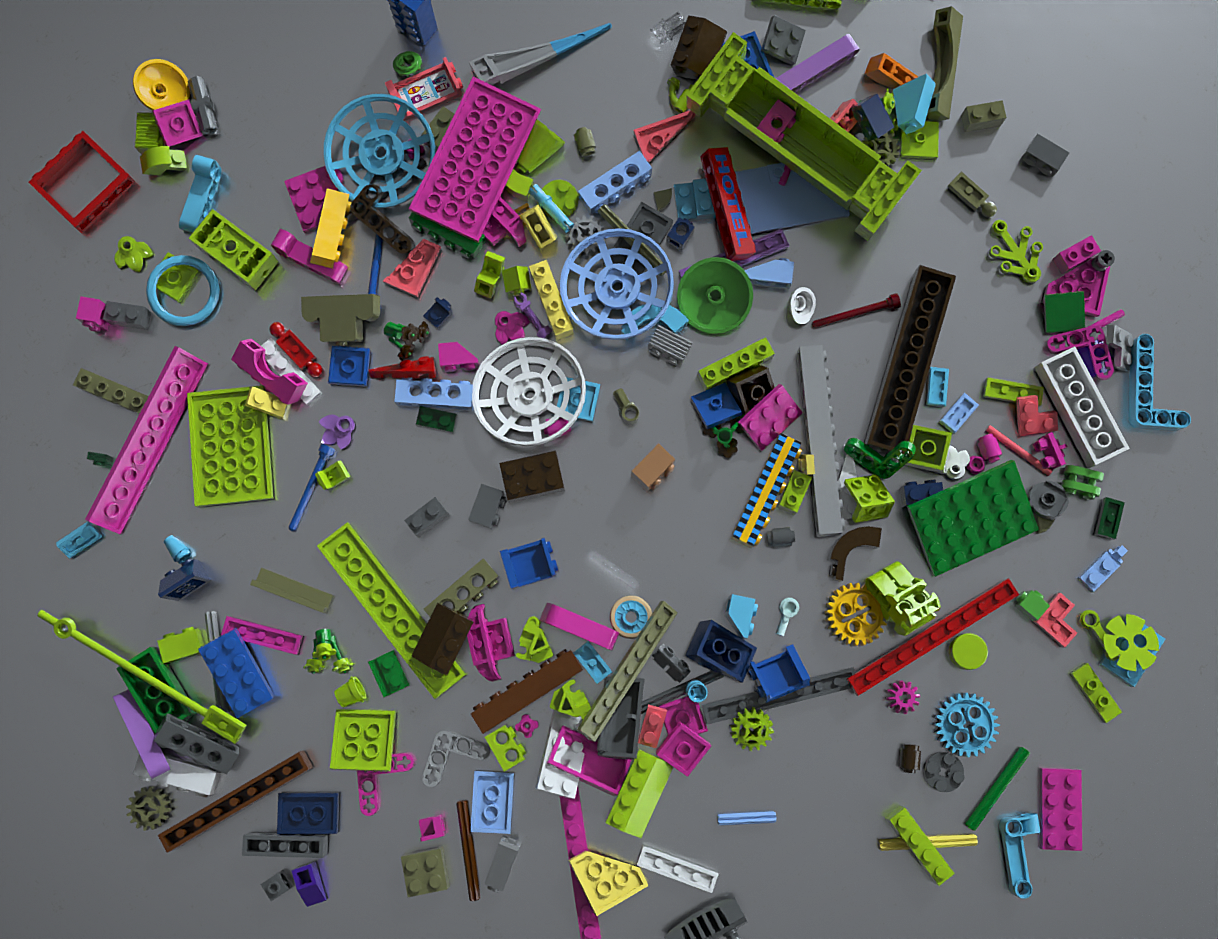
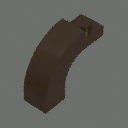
M870 526L855 528L842 535L834 543L828 555V561L835 562V564L831 565L830 575L833 576L832 581H843L846 559L852 549L856 547L879 548L882 528Z

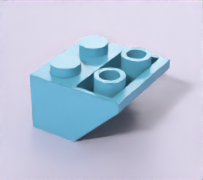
M732 594L728 598L725 616L737 635L742 639H747L753 632L754 624L751 623L753 616H756L758 604H755L756 599Z

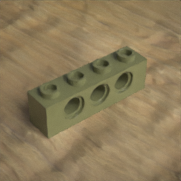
M83 368L80 369L73 383V386L137 414H140L149 397Z
M483 558L428 604L424 611L430 617L437 602L442 605L446 602H451L453 604L452 610L462 614L469 608L467 605L472 600L474 602L478 601L484 595L482 592L486 588L492 589L498 583L497 579L499 576ZM475 577H482L483 584L480 587L473 585ZM462 589L468 591V596L464 600H460L458 597V592Z

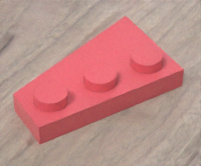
M423 239L408 254V257L401 264H398L395 270L383 280V283L418 298L441 250V246Z

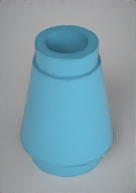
M173 535L164 540V544L174 562L182 564L191 557L190 549Z

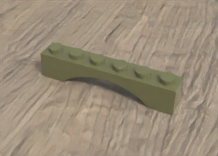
M952 6L938 9L935 12L933 28L937 43V68L933 80L935 82V89L927 113V118L933 122L950 118L963 15Z

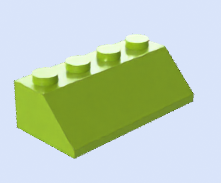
M638 748L637 759L632 761L605 823L625 833L641 838L672 772L673 766Z

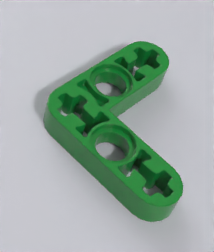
M850 438L844 446V451L878 477L888 479L913 458L916 447L909 441H902L883 457L861 440ZM865 456L871 457L873 461L866 459ZM891 458H896L899 462H894Z

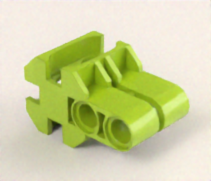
M898 561L865 579L867 589L881 605L883 617L887 621L891 618L896 623L894 630L899 635L906 636L935 619L936 614L934 612L939 611L941 608L937 595L934 592L929 595L925 591L927 584L924 580L914 578Z

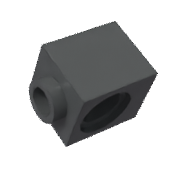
M284 870L260 884L270 901H273L293 887Z

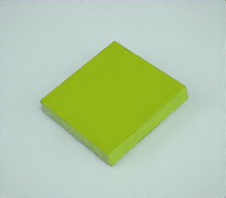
M167 252L163 260L173 257L174 255ZM175 265L162 273L156 284V289L181 303L201 272L190 265Z

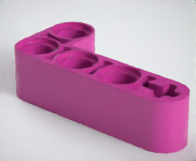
M279 229L271 243V247L279 255L336 284H340L348 269L340 261L338 263L334 262L333 269L310 263L313 248L298 241L294 235L286 230Z
M546 603L539 620L611 651L619 635V632L551 603Z

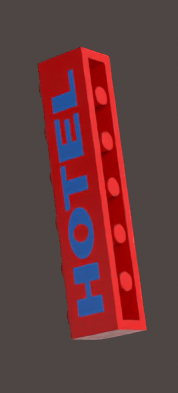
M728 147L708 148L700 156L726 257L731 261L747 260L756 253L755 243L752 240L751 228L746 217V209L743 206L741 191L737 184L732 157L729 154Z

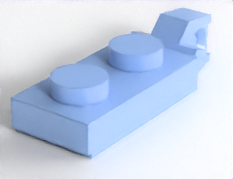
M1123 545L1118 546L1114 551L1109 549L1088 567L1078 579L1091 592H1094L1121 566L1120 564L1123 561L1120 558L1128 550Z

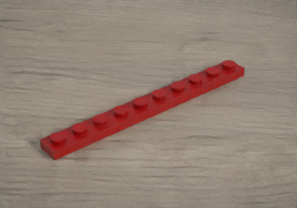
M1009 578L1003 580L851 675L846 680L856 696L861 695L1017 597L1019 593Z

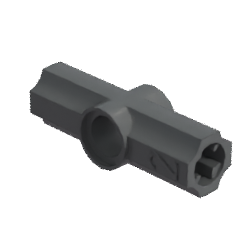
M192 77L187 81L192 97V109L197 116L201 133L213 134L218 128L213 114L215 109L212 99L208 95L204 78Z

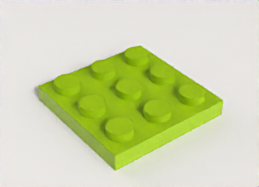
M336 709L330 769L391 772L396 712Z

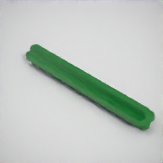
M1020 747L966 822V826L969 829L975 831L1029 757L1030 752L1027 749Z

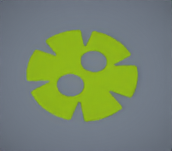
M1126 614V625L1119 615L1109 621L1106 628L1115 635L1103 634L1104 647L1111 659L1121 654L1117 665L1121 668L1136 671L1137 660L1141 668L1145 670L1157 658L1148 650L1159 651V642L1154 629L1150 626L1142 631L1145 620L1131 614ZM1141 634L1146 638L1147 643L1145 647L1139 648L1134 644L1135 635ZM1123 637L1127 639L1129 643L1127 650L1122 651L1117 648V638Z

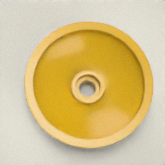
M161 59L148 60L142 63L134 73V92L139 101L152 111L188 100L190 96L186 75L171 62Z

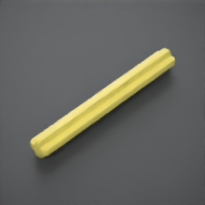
M974 834L928 837L935 848L976 846L978 844L977 836ZM902 838L880 839L878 843L881 851L910 849Z

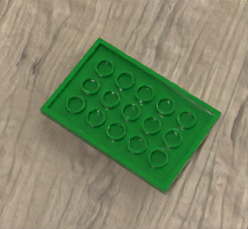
M1012 459L907 506L930 570L935 577L1039 530L1016 463Z

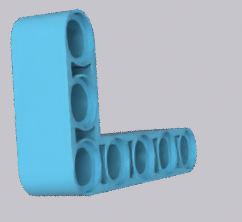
M1149 334L1138 336L1134 339L1133 346H1131L1132 363L1129 374L1130 425L1139 429L1178 431L1189 426L1191 417L1185 411L1153 409L1154 339ZM1139 341L1145 344V348L1140 346ZM1139 359L1143 360L1144 366L1140 365ZM1139 377L1144 380V385L1139 382ZM1138 396L1143 398L1144 403L1139 402ZM1138 414L1143 417V422L1139 421ZM1157 416L1162 418V424L1158 422ZM1176 417L1181 420V425L1176 422Z

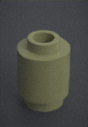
M587 127L577 129L573 136L578 152L581 153L582 157L594 154L596 145L591 129H587Z

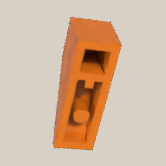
M885 53L871 57L865 71V75L877 83L892 89L918 78L917 75Z

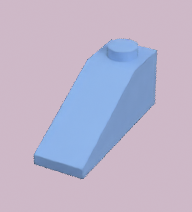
M779 258L778 260L747 269L745 272L754 285L789 289L792 284L794 262L787 258Z

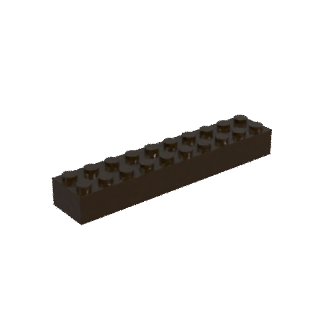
M919 265L915 270L865 439V444L875 451L888 454L900 442L909 441L956 279L955 275L923 265Z

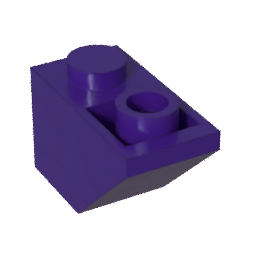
M316 861L291 870L296 889L307 907L327 900Z

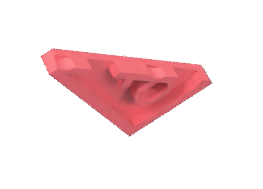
M690 110L634 129L633 133L639 149L648 163L695 117L693 111Z

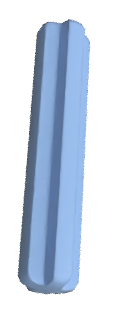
M772 811L719 814L717 819L720 826L775 823L776 813Z

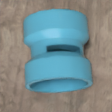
M691 680L686 685V693L692 701L699 703L706 699L708 691L700 680Z

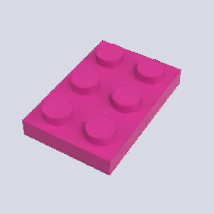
M778 384L738 424L755 446L763 451L803 412L785 388Z

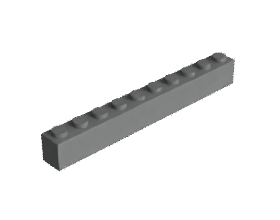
M823 345L800 346L797 352L808 454L814 455L815 474H810V477H812L811 486L817 537L839 536L845 530L844 518L841 519L840 512L843 511V501L839 499L838 493L841 492L840 480L837 481L836 473H839V464L835 462L834 454H837V445L833 443L832 437L835 435L834 424H831L830 417H833V408L829 406L828 400L831 398L830 387H827L826 380H829V371L825 369L824 363L827 362L826 350L823 351Z

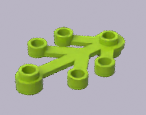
M1003 220L995 221L991 226V232L995 236H1001L1010 251L1002 250L1001 247L995 245L989 250V255L992 258L1000 257L1018 261L1021 267L1012 266L1011 262L1004 261L999 267L1002 273L1009 272L1022 275L1023 279L1029 283L1039 280L1041 270L1037 263L1039 253L1043 250V244L1038 241L1034 242L1030 247L1032 252L1030 262L1025 258L1028 239L1033 233L1032 228L1025 226L1020 230L1021 238L1018 247L1007 231L1006 222ZM997 225H1002L1003 229H999ZM1023 230H1027L1029 235H1025ZM1034 245L1039 247L1038 251L1034 249ZM996 249L998 254H994L992 250ZM1004 264H1006L1009 267L1008 270H1005L1003 268ZM1029 270L1034 271L1035 275H1030Z

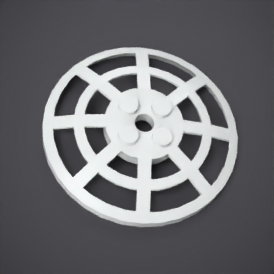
M519 338L499 346L481 363L473 380L472 404L480 423L495 438L515 446L541 445L561 436L577 420L585 402V378L576 358L562 345L544 338ZM525 346H542L555 351L550 360L540 357H527ZM517 348L518 360L509 363L501 371L491 365L504 353ZM561 355L566 357L573 365L578 375L577 379L567 381L563 371L556 365ZM536 363L546 367L540 374L530 372L528 364ZM521 365L522 374H519L513 380L506 376L512 369ZM552 370L560 377L562 384L551 386L547 378ZM487 371L495 377L491 388V399L479 400L480 384ZM500 382L508 386L507 397L497 398ZM580 386V401L573 415L565 411L569 402V389ZM532 390L535 392L532 398L525 397L527 391ZM564 391L563 402L559 408L552 404L553 394ZM510 404L514 412L509 419H506L498 406ZM482 407H492L498 419L503 423L497 432L486 422L481 412ZM546 410L555 414L545 423H539L538 415ZM520 416L531 417L532 426L516 425L515 422ZM560 417L569 421L557 433L542 439V429L551 426ZM510 428L521 432H533L534 441H516L508 439L504 435Z

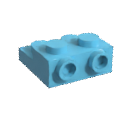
M706 178L695 179L691 183L674 184L677 218H685L689 221L715 218L716 215Z

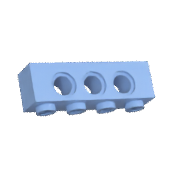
M638 151L580 189L578 197L590 215L599 213L598 210L602 205L616 202L620 195L634 190L635 185L648 181L652 175V167L642 153ZM634 172L636 176L629 177L627 173ZM613 182H619L621 185L619 187H614L611 184ZM598 192H604L606 195L604 197H598L596 194Z
M410 377L402 378V380L396 379L394 402L397 406L473 410V384H470L468 381L451 383L450 380L432 382V379L422 378L421 381H413V378ZM420 388L421 392L417 396H412V390ZM432 390H440L439 395L431 397L430 393ZM456 390L459 392L458 397L450 398V392Z

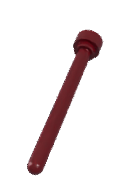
M897 293L891 294L884 301L814 320L812 326L814 328L887 307L889 309H897L901 307V301Z

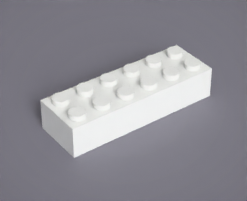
M1076 347L1068 349L1034 367L1087 468L1093 467L1130 449Z

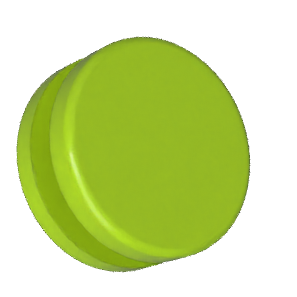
M967 633L956 636L950 642L948 654L951 662L956 667L963 670H973L985 663L988 649L981 637Z

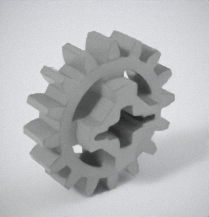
M583 215L581 220L575 217L574 227L572 229L568 227L570 231L567 233L569 234L565 235V239L569 240L567 246H572L573 250L580 242L587 238V236L583 238L582 234H589L591 236L595 231L600 232L604 230V225H599V219L593 221V216L586 219L585 215ZM574 232H575L576 235L578 236V237L576 238V241H574V239H573V233H574ZM597 242L582 251L585 252L586 257H588L589 252L595 255L596 248L599 250Z

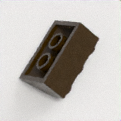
M688 15L670 64L675 75L698 80L722 48L727 31L706 18Z
M437 602L411 656L426 666L444 675H448L474 622L473 619Z

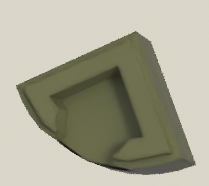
M672 188L653 193L657 211L665 209L671 201Z
M1034 515L1039 529L1036 531V534L1047 531L1054 520Z

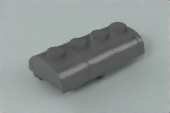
M606 676V679H604V687L611 678L610 676ZM636 678L598 736V756L614 759H637L644 678Z

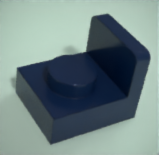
M436 297L434 299L435 303L423 317L438 330L453 313L450 308L451 304L444 298L440 300Z

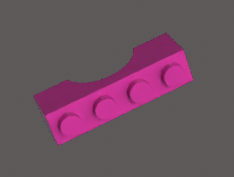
M253 339L240 341L231 358L240 369L245 370L251 375L252 379L260 382L267 391L275 394L281 402L287 405L298 402L308 384L294 372L282 376L274 374L267 366L265 349Z

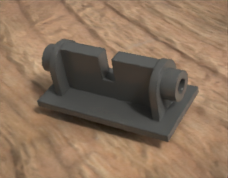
M662 644L652 654L653 660L663 669L667 665L670 666L666 672L675 682L678 681L680 683L691 672L687 663L679 660L675 656L673 649L669 646Z

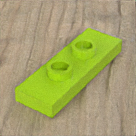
M1084 663L1070 673L1104 723H1108L1122 713L1088 663Z

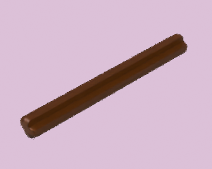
M461 800L456 803L468 895L470 901H477L481 897L472 832H470L471 823L467 800Z

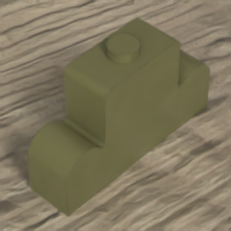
M375 294L301 297L302 317L307 322L320 323L321 342L336 343V346H347V342H362L363 320L372 322L380 316V296Z

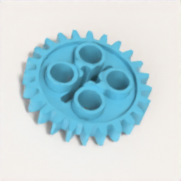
M957 693L955 695L956 700L949 696L950 703L943 701L942 704L945 708H937L941 715H935V718L939 719V722L934 723V726L939 727L935 734L942 735L938 741H945L944 748L951 746L950 753H954L957 750V756H962L964 752L965 757H970L972 752L973 756L977 757L978 750L981 753H985L984 747L991 749L989 741L996 742L992 736L993 734H999V732L994 730V727L1000 726V724L994 723V720L998 718V716L992 715L995 708L988 709L990 702L982 703L984 697H979L976 700V694H971L969 698L968 693H963V697ZM972 707L977 710V715L974 718L969 714ZM954 712L958 715L956 723H953L950 719L951 714ZM966 722H970V725H968L967 728L963 727V724H966ZM980 726L983 733L980 737H977L975 730ZM960 731L964 735L962 742H958L956 739V735Z

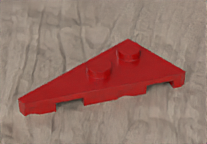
M428 356L420 357L414 361L403 360L399 364L369 369L370 378H382L383 375L392 374V378H419L423 374H429L430 378H436L434 357L429 358Z

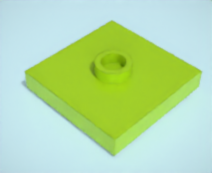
M925 121L924 127L909 134L900 129V158L937 159L939 122Z

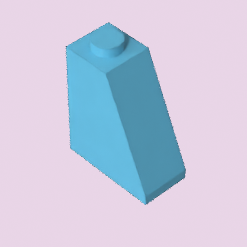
M927 74L893 89L897 123L906 134L924 127L935 89V82Z

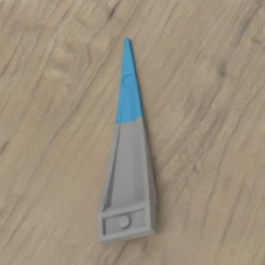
M608 23L573 36L536 46L485 54L470 61L469 64L478 79L490 85L497 82L502 84L610 29L612 25Z

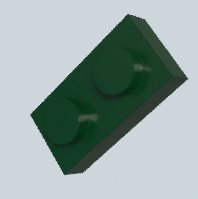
M420 406L416 426L454 433L458 415Z
M1109 497L1103 498L1095 535L1113 540L1116 539L1125 502Z

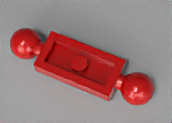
M274 322L270 325L269 331L271 335L279 337L276 343L301 370L307 367V372L311 377H319L322 374V366L319 363L312 362L316 357L290 329L285 333V327L280 322Z

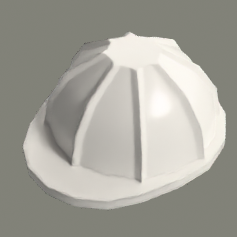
M801 287L791 293L788 307L796 323H807L814 313L816 299L810 289Z

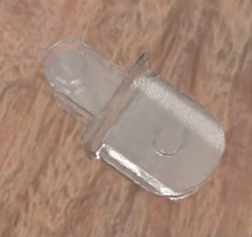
M679 11L665 20L662 18L659 23L650 29L651 32L656 34V39L659 38L661 45L669 40L672 41L675 35L683 31L686 22L680 16Z

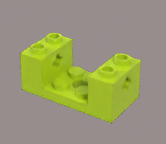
M213 209L189 237L198 249L209 257L215 258L255 291L279 262L269 250ZM229 243H236L233 251H227L226 247Z

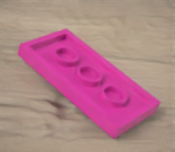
M1040 768V849L1082 851V770Z

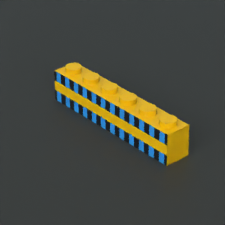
M782 433L779 434L731 539L750 548L754 544H759L762 535L759 533L762 527L766 528L769 523L770 517H768L770 510L774 511L778 500H776L778 492L782 494L786 486L784 482L786 475L790 477L794 469L792 462L794 458L798 459L802 452V449L799 448L801 442Z

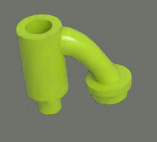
M671 77L667 81L669 85V99L673 109L681 114L688 109L686 95L694 85L690 84L689 88L684 89L679 99H677L676 90L680 88V81L675 77Z

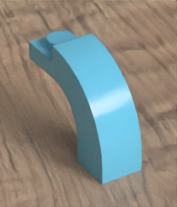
M645 304L632 310V315L639 312ZM651 305L650 309L643 316L635 320L637 328L639 329L643 325L649 324L662 308ZM669 305L663 317L656 324L662 325L667 330L678 334L688 325L689 320L679 310ZM628 323L623 324L621 335L631 333Z

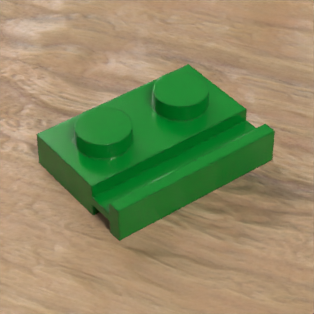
M395 650L368 662L383 698L410 686Z

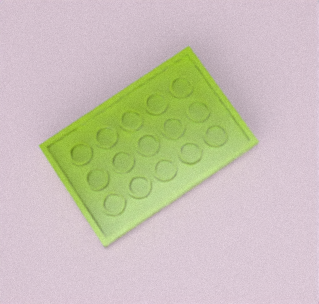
M263 385L253 386L265 391V386ZM252 386L187 393L194 504L196 507L273 499L267 414L245 406L249 390Z

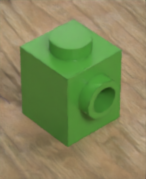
M1036 590L1021 592L1016 598L1018 602L1014 605L1032 621L1039 620L1050 607L1043 600L1044 596Z

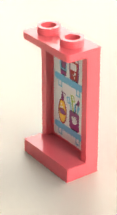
M446 57L443 58V63L393 84L392 80L385 82L389 95L407 101L420 113L461 97V89L463 88L460 78H456L454 75L456 70L452 61L448 62ZM393 103L398 112L401 105ZM407 110L403 120H408L415 115Z

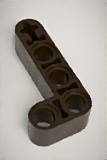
M374 184L366 185L350 205L353 215L397 252L402 254L411 252L414 248L413 239L374 207L382 197L381 188ZM370 188L376 190L374 198H370L368 195ZM359 202L363 203L365 207L362 213L358 212L356 208ZM373 215H377L379 217V223L377 225H374L371 222V218ZM388 227L394 230V235L391 238L386 235ZM400 241H407L406 245L408 248H402L403 244Z

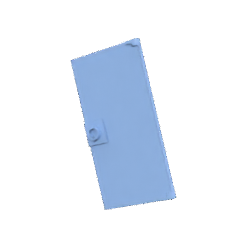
M783 163L735 172L751 234L850 215L849 210H845L793 170L790 172L786 185L781 186L779 180L784 172L785 165Z

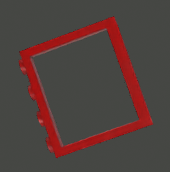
M82 131L80 134L75 135L73 140L59 151L58 155L49 160L41 171L35 173L28 183L82 233L135 180ZM89 144L120 175L73 218L42 187Z

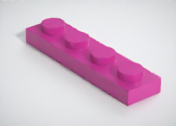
M226 616L221 633L223 635L237 628L241 637L246 642L298 655L303 636L230 616Z

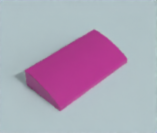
M562 725L546 763L556 766V768L579 778V781L609 795L617 796L632 760L598 756L597 741L592 742L584 735ZM562 737L565 740V744L570 747L575 741L582 742L583 750L581 752L585 753L581 773L553 760Z

